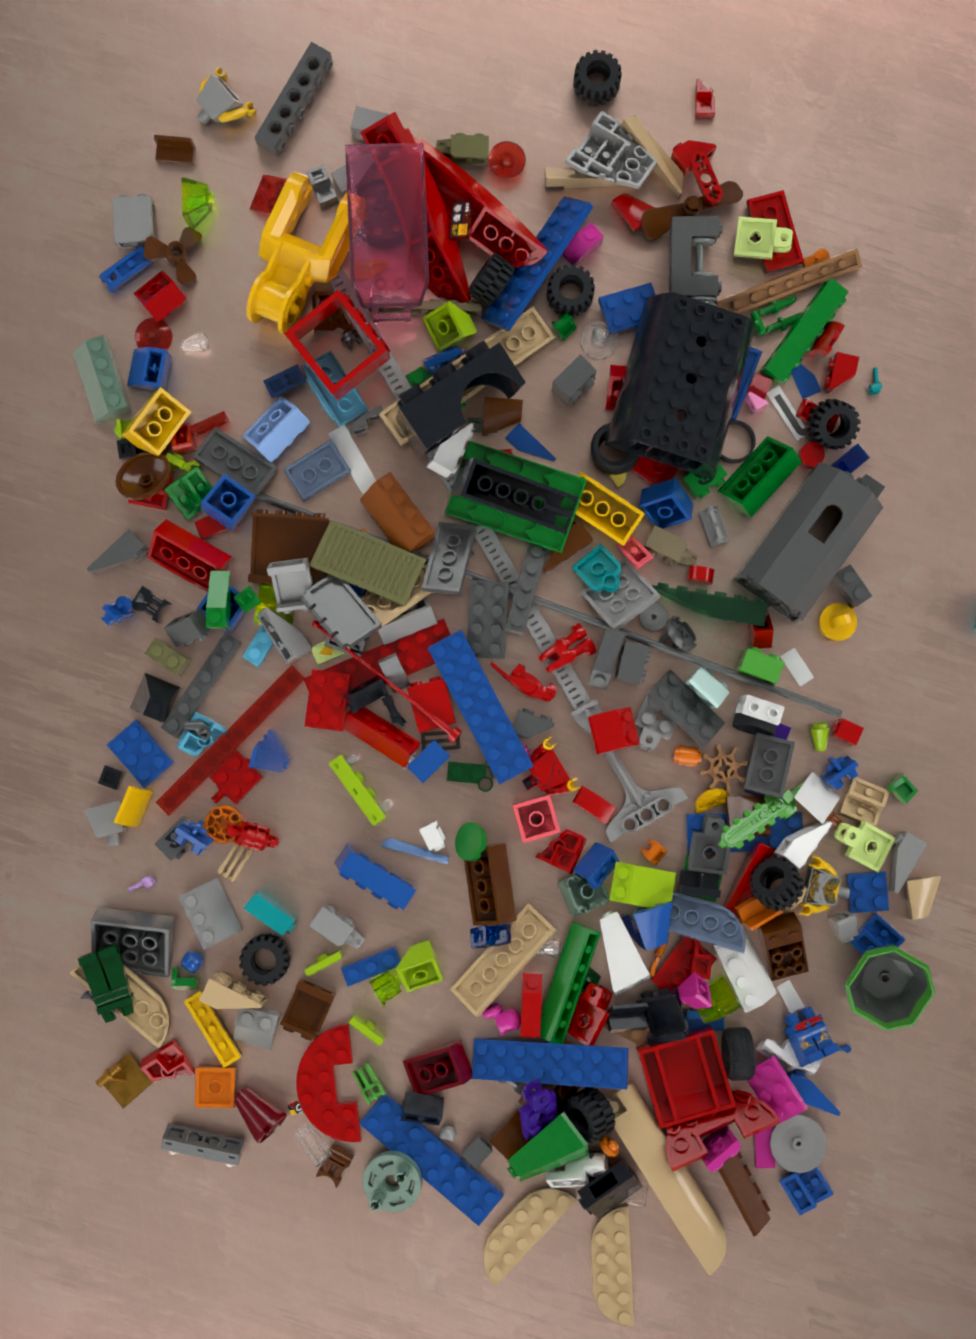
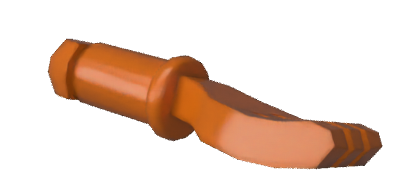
M667 943L657 947L656 952H654L656 957L649 968L651 976L655 975L656 967L661 957L664 956L663 953Z

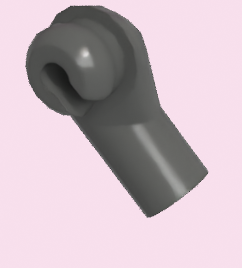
M184 721V731L194 730L202 739L210 737L211 730L203 721Z

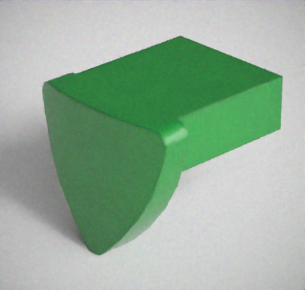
M904 773L897 775L887 786V789L903 805L907 804L918 792Z
M173 967L172 989H199V981L196 978H180L179 967Z

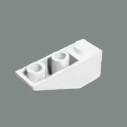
M469 424L440 444L434 450L427 468L445 478L451 473L455 474L459 467L457 461L459 458H462L466 451L465 443L469 442L473 435L471 430L474 424Z
M817 821L785 837L774 854L779 858L784 857L785 860L788 859L796 869H800L806 864L809 855L817 849L822 837L829 832L832 822L825 821L822 824L820 821Z

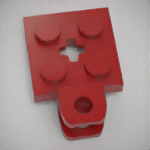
M590 983L584 994L579 996L567 1033L584 1045L594 1046L610 1014L605 1009H607L612 999V992L604 986ZM588 1017V1022L584 1026L583 1018Z

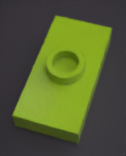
M341 949L328 956L325 953L317 957V962L306 967L304 971L307 976H311L343 958L344 954Z
M355 1013L349 1020L350 1025L376 1045L380 1046L384 1041L385 1036L375 1029L376 1026L371 1021H364Z

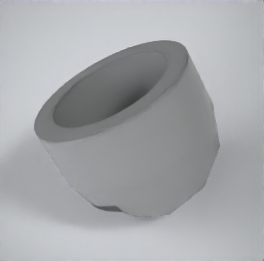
M451 1126L443 1127L439 1138L455 1141L456 1133L454 1128Z

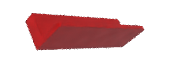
M365 707L359 709L356 713H352L351 710L346 713L344 723L346 731L404 768L407 766L410 756L419 748L420 742Z

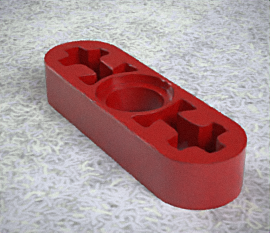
M696 151L691 155L689 161L690 168L705 202L711 206L717 205L723 195L722 189L707 155L702 151ZM696 158L702 160L701 167L698 162L695 163ZM708 174L711 177V181L708 183L703 182L701 175ZM711 190L713 194H717L716 199H714V197H709L711 194Z

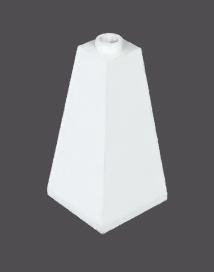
M609 911L602 915L603 918L600 919L612 988L615 995L618 996L651 978L618 912L613 913V911Z

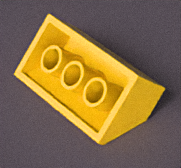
M580 472L578 477L587 479L575 514L624 546L645 513L588 475Z

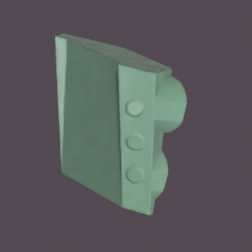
M578 874L558 881V888L569 910L568 913L573 917L586 914L590 910L610 902L609 894L603 882L596 890L590 887L586 878Z

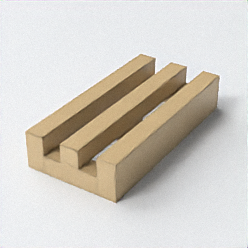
M234 844L217 873L235 882L254 849H248L249 851L232 876L230 873L245 849H247L246 847H241L226 872L224 869L239 846Z

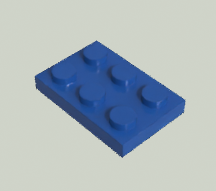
M651 282L599 297L598 303L610 335L638 327L644 302L656 295Z
M138 720L133 721L107 744L143 788L149 786L174 764V761Z

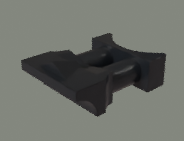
M144 586L140 588L132 601V608L149 614L153 617L152 620L159 624L161 623V611L165 607L172 605V603L165 599L162 601L157 598L151 590ZM151 603H153L154 605H156V606L159 607V608H158L157 610H155V609H153L152 607H150L149 605H150Z
M392 695L381 698L384 706L387 707L390 713L392 723H399L402 727L406 726L405 723L407 722L397 711Z

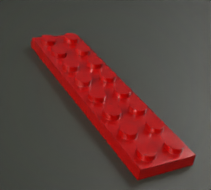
M443 618L438 620L437 624L386 645L382 644L362 654L361 658L385 677L378 661L396 653L406 676L436 664L428 647L451 634ZM354 657L323 670L351 674L349 691L377 676ZM311 675L303 678L308 689V692L310 687Z

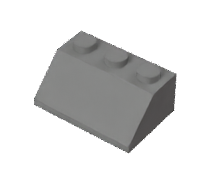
M427 596L378 630L384 645L437 624Z
M215 878L179 896L203 950L243 930L219 878Z

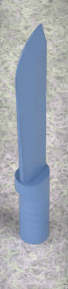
M393 838L385 840L381 847L444 864H448L449 861L448 856L432 853L429 849Z

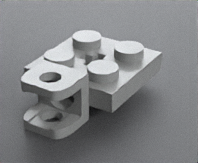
M650 690L647 691L634 722L636 727L641 728L638 736L640 745H637V747L648 752L656 748L660 738L670 740L676 722L647 695ZM660 710L662 711L663 718L657 720L655 719L654 711L658 712Z

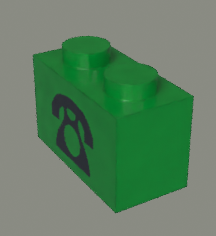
M719 463L713 480L690 473L682 479L681 483L694 500L698 497L702 499L710 493V488L713 486L718 488L726 482L724 478L728 474Z

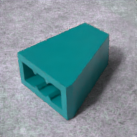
M263 889L256 892L243 907L281 936L286 932L290 934L296 927L294 922L297 918Z

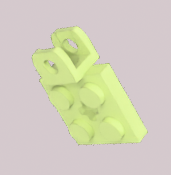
M739 217L734 257L772 260L773 252L786 253L791 250L793 231L788 228L776 227L777 219ZM754 234H758V237L761 238L756 243L750 240V237H753Z
M863 820L858 828L842 822L834 834L838 841L849 846L845 853L846 856L876 872H879L896 839ZM843 829H845L846 832H845V834L842 836V835H841V831H842ZM870 842H872V843H871V845L873 846L872 850H871V849H868V850H867L868 844H869Z

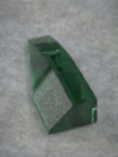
M658 583L657 586L652 585L659 594L700 614L729 622L760 627L766 626L770 605L766 603L765 599L754 597L753 601L747 600V597L734 594V598L726 597L727 593L717 591L713 595L707 594V590L698 588L694 592L688 591V587L677 585L675 589L669 588V584Z

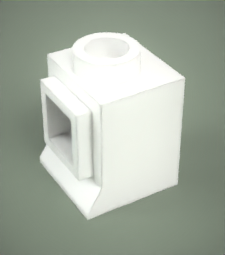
M437 820L419 830L429 850L434 849L435 852L446 847L444 844L446 837L441 827H437Z

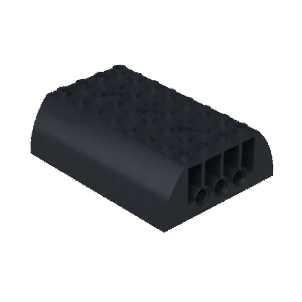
M676 292L661 293L648 298L644 302L605 445L713 480L717 473L755 332L751 319ZM697 338H701L705 341L704 347H700L697 345ZM686 375H693L695 378V383H688L686 380ZM677 411H681L684 413V421H680L676 418Z

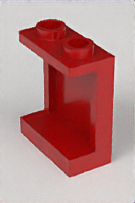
M440 676L429 678L428 683L422 684L421 681L410 684L411 687L407 688L409 697L433 716H438L446 724L452 725L456 723L446 682L443 678L440 679ZM411 703L419 733L439 728L431 722L432 719Z

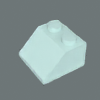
M700 666L684 683L711 709H717L730 693L727 690L728 686L722 680L717 681L713 677L714 673L711 669Z

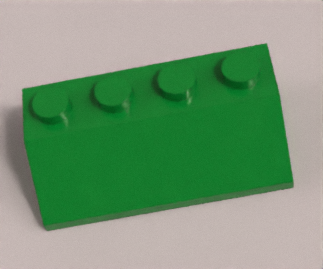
M767 436L717 492L735 509L751 518L802 462L794 448Z

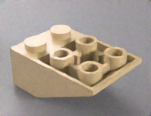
M223 972L214 974L208 980L199 998V1001L215 1009L261 1008L268 1000L263 992L256 989L253 991L247 988V984L241 981L235 982L230 979L229 975Z

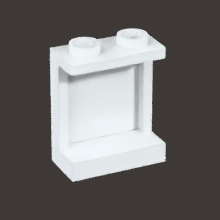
M747 694L739 696L733 715L735 713H742L774 725H779L785 707Z

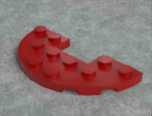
M345 1023L326 1030L309 1045L298 1067L296 1090L304 1114L319 1131L340 1141L361 1142L358 1102L338 1103L334 1065L353 1063L349 1023Z
M732 1090L736 1107L668 1127L666 1153L671 1171L674 1172L708 1156V1152L701 1140L703 1136L735 1122L743 1138L746 1139L779 1124L780 1119L763 1100L760 1101L753 1097L751 1093L743 1090Z

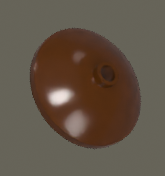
M149 452L139 453L128 459L121 466L116 476V487L123 497L130 500L150 498L160 492L167 484L171 475V465L163 454L156 456Z

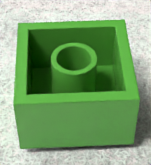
M756 647L742 650L734 670L773 685L777 684L785 662L780 660L781 657L774 654H762L763 650Z

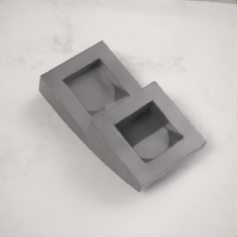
M324 165L306 171L321 209L339 202Z
M378 406L358 418L349 428L351 435L355 436L369 431L367 423L381 419L379 413L383 411L382 406Z
M396 653L378 661L385 677L402 690L410 686L409 679Z

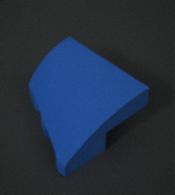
M672 901L657 904L654 908L636 911L633 914L646 951L668 942V930L671 923L670 915L673 907Z

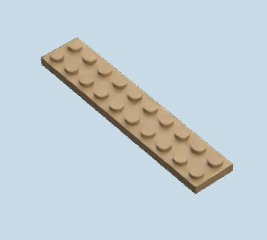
M532 307L520 315L509 332L500 329L484 341L489 348L500 342L514 365L517 366L553 341L555 336L535 308ZM465 354L452 362L456 370L463 366L461 360L466 357ZM433 377L429 378L420 385L423 391H426L429 388H431L429 381ZM480 385L466 390L462 395L461 404L487 386ZM397 400L380 412L379 416L402 446L409 439L395 420L399 410L397 405L399 400Z

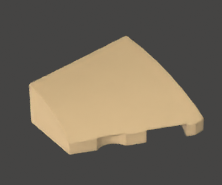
M940 875L905 881L907 899L905 900L909 919L916 920L929 916L941 880Z

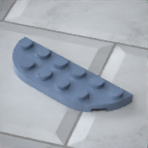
M673 892L669 932L744 954L746 945L745 934L740 922L730 910L716 903ZM636 906L631 914L630 920L635 921L633 914L636 911H641L650 908Z

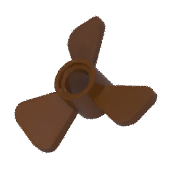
M186 227L182 231L180 240L173 241L168 246L155 237L149 236L145 240L144 257L148 261L167 258L171 265L176 266V278L179 283L195 282L197 276L185 262L186 249L200 242L202 235L193 228ZM179 251L181 255L174 256L172 252Z

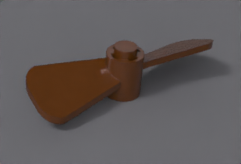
M727 181L720 185L723 195L717 205H708L703 196L697 197L692 195L687 197L684 203L648 209L641 218L644 234L648 239L656 240L670 231L672 217L699 216L700 211L737 203L742 199L743 191L736 182ZM711 190V194L709 197H714V199H716L717 194H713Z

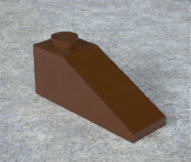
M581 521L578 523L572 522L562 553L556 551L552 553L543 570L545 574L593 542L594 539Z

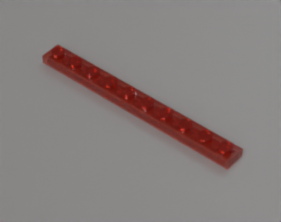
M291 665L155 803L168 816H171L306 678Z

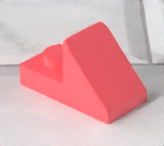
M632 534L624 546L620 543L616 545L618 550L636 569H639L653 558V555Z

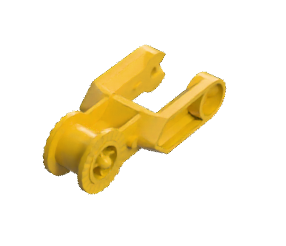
M292 172L288 177L261 233L258 255L268 265L254 281L246 307L249 321L258 323L263 318H267L277 322L278 331L283 335L299 322L302 317L306 296L313 283H328L338 275L362 224L366 211V199L347 192L339 203L336 217L322 247L291 235L301 213L308 206L313 192V187L308 183L309 177L298 172Z

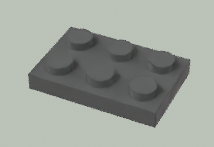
M756 733L743 789L782 799L795 742Z

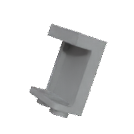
M138 194L134 197L120 195L118 198H112L115 244L119 249L137 248L140 245L144 248L146 238L149 236L155 237L153 231V199L146 194Z
M308 558L270 563L267 567V573L272 578L277 601L276 612L288 614L299 609L301 611H309L301 601L305 591L313 586Z

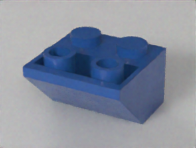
M153 347L134 349L127 386L155 391L160 387L166 390L172 359L170 353L167 350Z

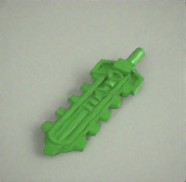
M804 782L792 791H789V789L784 790L782 799L764 795V804H755L754 811L750 812L747 810L743 813L744 818L741 820L739 818L733 819L734 825L722 827L723 833L718 845L721 848L736 847L740 849L744 846V840L750 842L755 838L754 833L762 834L766 830L764 826H773L776 823L775 818H785L786 820L795 814L797 807L794 797Z

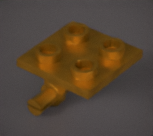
M127 1053L113 1067L106 1069L103 1072L104 1074L95 1081L99 1087L103 1085L123 1109L153 1083L140 1069L141 1066L130 1053Z

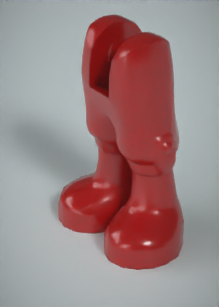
M579 623L571 626V633L567 637L557 639L552 646L538 657L541 662L550 658V656L555 661L545 668L547 672L555 671L568 663H573L580 654L585 653L591 656L597 652L594 642L590 637L584 639L574 648L569 649L571 644L587 636L586 630Z

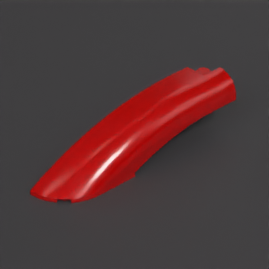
M393 112L360 133L385 180L402 225L407 243L405 247L425 284L439 298L456 300L459 303L468 302L471 300V296L468 293V281L456 237H450L451 222L443 200L409 128L404 129L396 112Z
M412 134L432 174L449 219L452 220L453 204L464 203L462 223H468L466 237L489 255L497 253L514 267L530 266L546 255L548 250L494 195L423 138L418 139ZM467 202L470 203L469 212H465V204Z

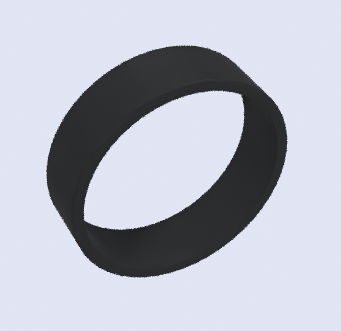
M731 420L730 425L741 426L749 433L752 442L751 449L748 455L740 459H730L721 454L720 459L726 463L735 464L746 460L755 448L756 438L754 431L748 424L739 420Z
M735 713L732 724L735 729L753 735L761 733L769 736L775 735L777 726L742 713Z

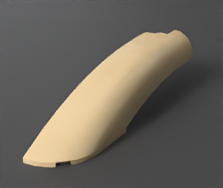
M632 1081L628 1084V1089H620L607 1097L615 1114L616 1123L614 1128L683 1238L710 1276L718 1269L725 1256L727 1241L724 1226L687 1166L674 1172L671 1171L666 1153L667 1135L663 1128L660 1129L656 1117Z

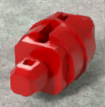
M241 821L239 825L228 824L225 829V833L228 836L235 837V844L247 849L263 851L266 846L276 848L279 844V839L270 834V829L258 825V823Z

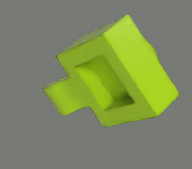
M167 453L165 456L171 465L186 472L190 471L193 466L201 467L196 461L186 463L184 461L185 458L177 453H174V455Z

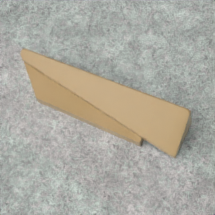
M636 115L624 118L621 129L626 134L630 132L636 145H642L657 160L653 171L679 200L682 195L683 172L648 131L646 132Z
M571 167L563 169L544 168L545 187L564 186V189L625 186L582 174Z

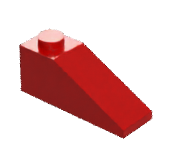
M523 973L520 1037L540 1038L542 974Z

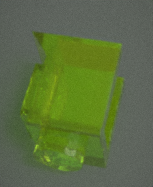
M390 970L369 982L383 1007L387 1000L402 992L399 987L402 985L397 974L393 976Z

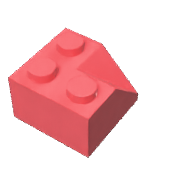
M550 794L512 804L523 843L560 833Z

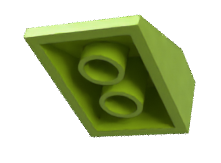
M616 862L609 900L647 908H654L657 904L670 902L673 898L677 873Z

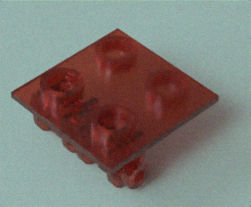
M263 175L249 209L271 213L287 179Z

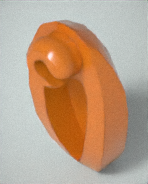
M607 1135L599 1139L600 1148L604 1154L616 1157L619 1152L618 1144Z

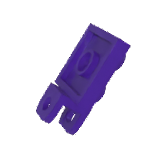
M536 1079L524 1086L523 1100L527 1104L519 1109L522 1134L527 1141L535 1137L558 1117L556 1093L552 1089L542 1090L540 1082Z

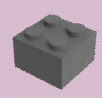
M580 354L553 381L551 391L566 406L571 403L574 405L581 398V393L584 390L588 391L595 384L597 370Z
M625 641L622 644L614 681L634 686L644 682L646 670H643L644 665L649 662L651 652L648 651L649 646Z

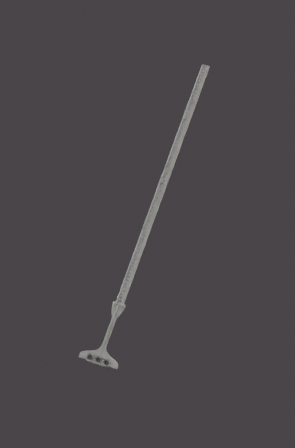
M341 266L338 275L329 282L333 291L336 292L339 289L342 294L346 292L355 305L354 309L358 307L364 315V318L367 320L366 325L370 323L379 336L377 339H383ZM346 311L369 354L372 355L377 351L376 347ZM390 351L388 354L391 359L382 365L379 371L397 401L399 396L410 389L411 386ZM435 449L427 453L429 458H431ZM457 469L455 474L451 473L447 478L440 475L450 494L459 469ZM466 521L468 525H476L475 538L500 581L510 582L509 586L517 588L520 575L494 530ZM509 594V597L513 603L514 596ZM532 603L526 627L541 653H543L555 643L556 638L537 605ZM551 656L546 659L548 665L555 662ZM568 663L552 672L575 710L570 714L585 731L592 735L588 717L600 714L602 711L597 698L591 701L571 664ZM617 752L604 753L626 794L622 809L606 827V835L610 843L625 833L638 831L669 813L673 805L688 799L685 792L678 787L655 791H645L639 788L632 780ZM660 800H665L667 802V808L665 810H660L658 808V802ZM645 809H648L651 813L650 818L647 820H643L641 817V812ZM627 819L634 821L632 829L628 830L625 828L624 823Z

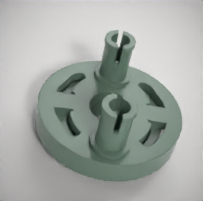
M385 1151L371 1159L363 1175L364 1192L370 1200L369 1209L373 1206V1212H378L380 1209L398 1212L409 1208L417 1200L422 1188V1174L417 1163L410 1156L399 1151ZM394 1175L395 1182L399 1179L398 1185L388 1183L386 1176Z

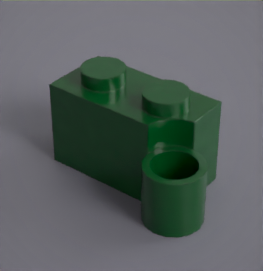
M448 762L447 781L478 784V788L483 792H488L493 787L492 779L486 776L487 765ZM482 779L490 780L491 787L484 790L480 787Z

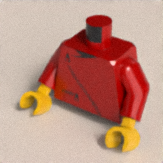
M552 736L547 737L541 745L534 749L530 757L534 767L528 769L531 775L522 780L524 786L529 790L538 785L539 789L547 794H563L580 789L581 786L576 787L574 785V781L578 780V778L572 780L569 778L553 751L557 742L552 745L549 743V739Z

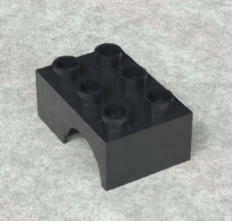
M485 341L478 343L465 353L466 357L461 360L463 364L461 368L456 370L452 362H450L432 375L433 378L429 381L431 388L423 391L420 385L417 384L399 396L400 400L397 402L399 410L395 420L420 458L458 433L459 427L466 423L461 409L462 395L466 390L480 385L491 386L503 392L510 399L524 386L525 380L500 342L491 348L488 347Z

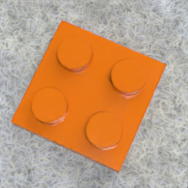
M197 1066L195 1108H234L236 1067Z

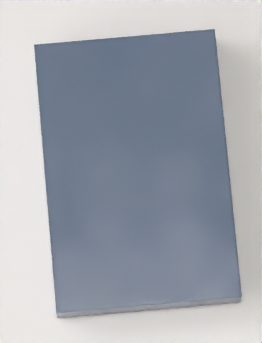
M331 439L283 469L303 502L352 472Z

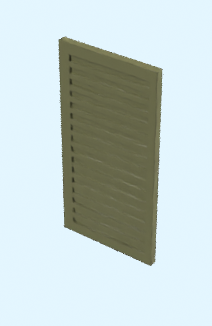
M331 520L309 566L406 606L426 559Z

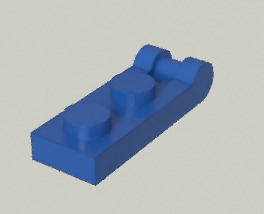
M140 245L101 273L99 278L103 283L107 284V289L110 293H114L120 286L154 262L145 259L144 249ZM116 274L118 278L113 281L112 276Z

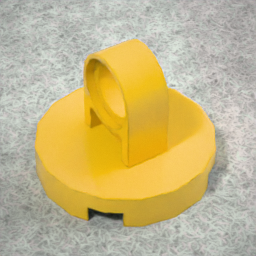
M833 603L825 607L818 617V628L821 634L832 641H842L851 637L857 627V616L854 610L842 603Z

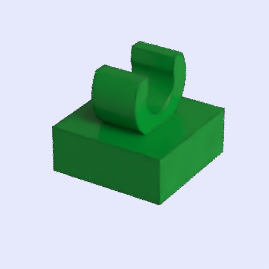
M568 313L565 315L560 314V319L556 323L554 321L551 322L558 337L563 341L577 329L572 316Z
M250 586L234 596V599L245 613L261 603V600Z

